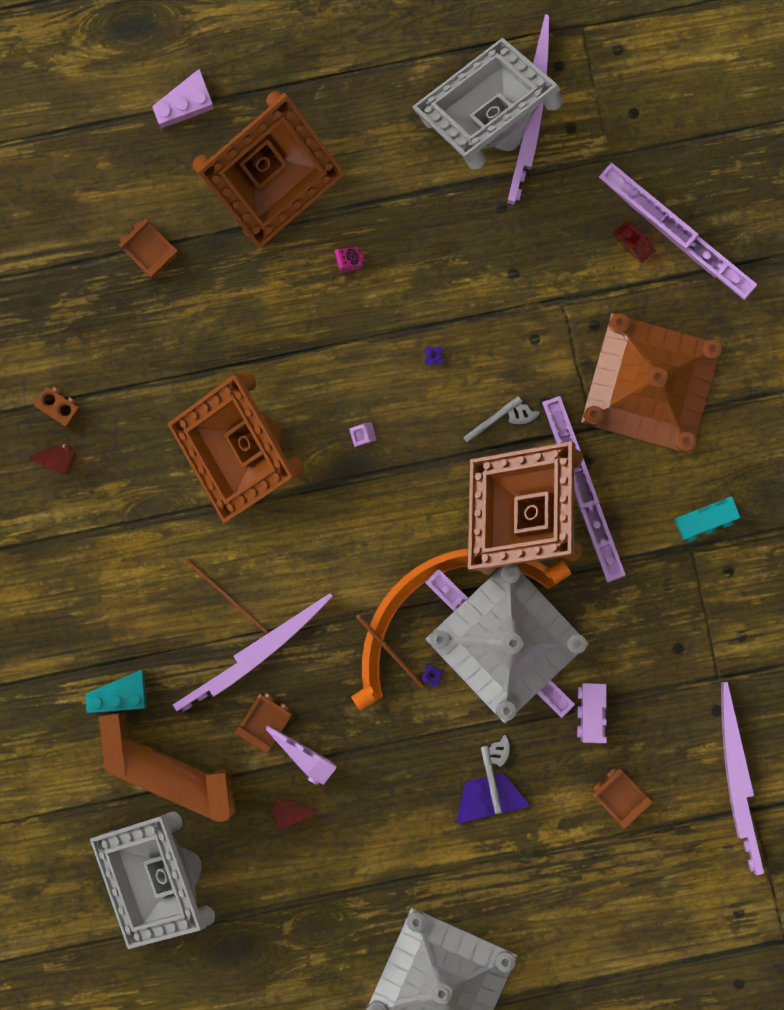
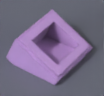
M364 423L349 428L354 447L377 440L372 423Z

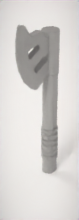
M517 396L463 438L466 442H469L506 413L509 414L508 422L519 425L531 422L537 418L540 412L531 411L527 404H521L522 400ZM514 408L518 411L519 418H516ZM523 410L526 411L528 417H524Z
M506 735L502 737L500 742L492 743L490 748L488 746L481 747L495 814L502 813L492 764L501 767L508 758L510 746ZM504 747V750H496V748ZM498 755L501 756V758H494L490 756Z

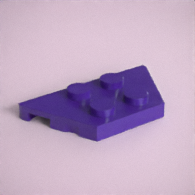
M503 773L494 774L502 813L529 807V803ZM487 776L465 781L456 820L457 824L496 815Z

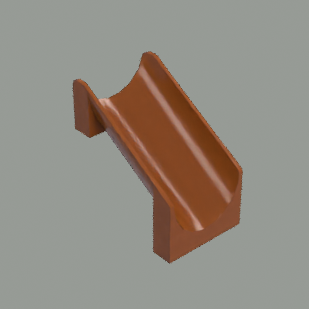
M127 712L99 716L104 766L107 773L217 822L228 820L236 812L231 769L206 773L130 739Z

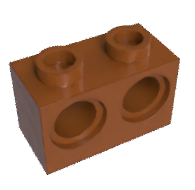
M46 386L34 406L69 428L81 410L77 407L78 402L70 397L66 400L61 396L63 392L54 386L52 389ZM54 396L55 403L50 406L47 405V397ZM65 406H70L71 413L68 416L62 415V409Z

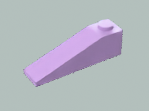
M268 725L265 727L268 733L302 771L309 776L308 780L316 785L319 783L325 784L337 767L334 762Z

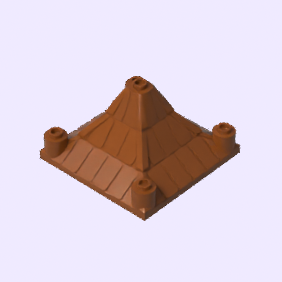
M280 91L271 92L266 99L267 110L245 127L242 132L238 133L211 158L206 155H199L193 162L194 171L202 177L241 226L244 233L259 249L345 175L344 171L290 98Z
M611 313L580 424L691 455L696 445V436L718 357L722 352V344L716 340H705L633 320L621 313Z
M247 371L241 374H234L167 423L223 524L245 513L247 508L304 472V464L301 459L292 457L287 460L285 455H283L280 448L282 431L276 421L258 410L249 391L255 388L256 380L253 374Z
M574 442L470 459L469 571H479L488 575L496 567L561 557L574 562L581 557L582 547L574 542V468L582 463L583 455L576 449Z

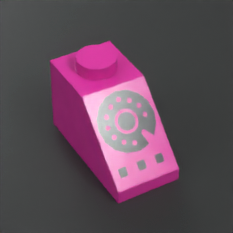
M357 247L334 250L340 274L362 268V263L365 260L363 252H358Z

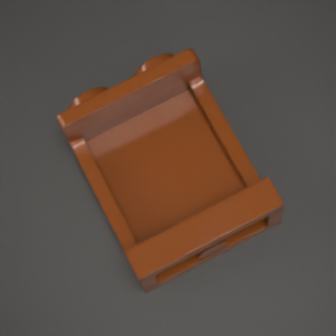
M144 219L143 221L139 220L134 225V230L130 234L126 233L120 239L121 243L119 246L153 280L179 255V252L147 219Z
M265 692L264 695L259 694L234 733L267 754L276 740L268 733L265 727L268 725L282 732L293 714L290 713L291 708L283 703L281 705L273 702L275 698Z
M613 768L606 775L607 779L603 783L599 781L592 788L594 792L591 794L625 829L653 802L630 780L621 768L617 770Z

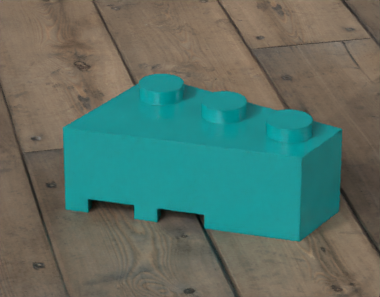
M731 496L674 519L681 539H687L690 542L698 539V534L705 532L708 535L716 532V527L723 525V528L734 525L733 521L739 519L740 515Z
M144 670L137 671L86 693L87 713L147 708Z

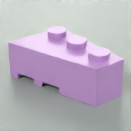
M200 69L152 106L161 129L214 109Z
M582 683V687H578V699H581V706H578L577 717L581 718V726H577V737H580V741L584 743H606V684Z

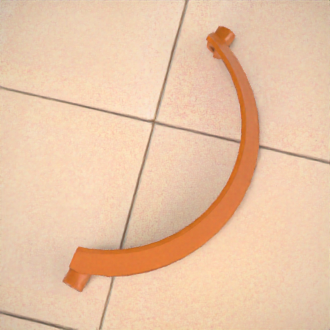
M460 549L434 557L406 574L392 587L375 612L370 624L375 632L384 640L390 621L398 608L437 569L445 573L450 570L468 567V549ZM563 560L550 568L539 561L516 564L524 575L539 582L547 589L571 575L569 568ZM369 631L365 639L362 656L363 689L351 696L360 711L383 697L379 677L382 645Z

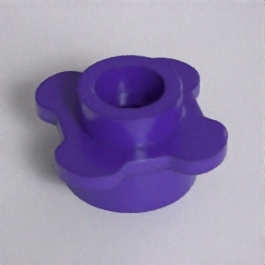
M428 346L425 348V363L427 365H441L444 362L442 358L443 348L441 346L436 348Z
M429 664L426 666V672L421 676L423 682H429L433 687L439 685V679L444 673L442 669H436L433 665Z

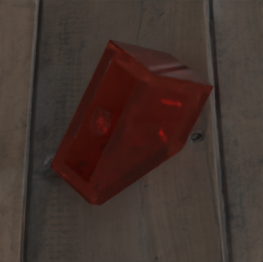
M627 221L612 233L623 247L641 263L656 252L648 237Z
M62 444L61 447L55 445L31 455L30 460L68 475L76 453L72 452V447Z
M284 799L273 803L274 807L271 808L280 830L316 813L315 808L292 800L284 801Z

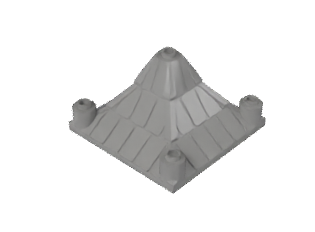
M501 38L417 102L412 108L420 116L426 127L433 128L462 155L470 169H479L486 161L481 150L491 147L504 151L516 149L524 135L526 122L539 107L538 105L543 102L546 109L556 110L562 105L563 98L559 92V86L504 38Z
M507 565L499 568L425 638L504 724L508 720L513 719L516 713L574 657L582 653L589 644L524 576L516 565Z
M170 812L125 828L112 830L90 839L128 949L200 931L215 921V913L209 906L197 908L195 885H197L202 869L201 859L191 850L182 848L172 835L173 832L180 830L182 827V818L176 812Z
M411 907L366 1010H494L510 971L515 966V960L518 955Z

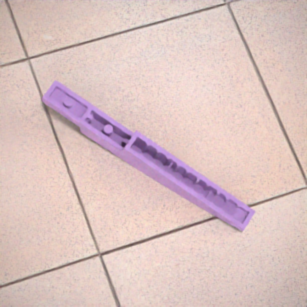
M545 14L533 64L547 75L549 15ZM543 102L538 105L539 107L526 122L508 196V204L514 205L515 200H520L522 189L518 188L520 181L524 182L526 171L523 168L531 170L540 129Z
M612 162L599 176L604 183L714 278L717 277L743 300L757 287L753 280L700 238L697 232Z
M558 396L542 402L556 444L572 441L576 444V449L580 451L561 397ZM583 459L582 463L574 468V495L608 583L626 575Z
M439 569L425 581L453 611L468 599ZM551 680L537 693L561 718L575 705Z
M332 594L326 595L234 655L233 657L237 661L235 665L173 704L176 711L181 709L184 712L192 707L191 702L198 699V701H201L209 696L208 691L214 697L237 682L277 651L306 625L333 597Z
M721 682L724 758L735 828L738 838H746V841H743L745 851L750 854V860H748L750 871H754L755 875L764 874L747 802V797L754 796L728 682Z

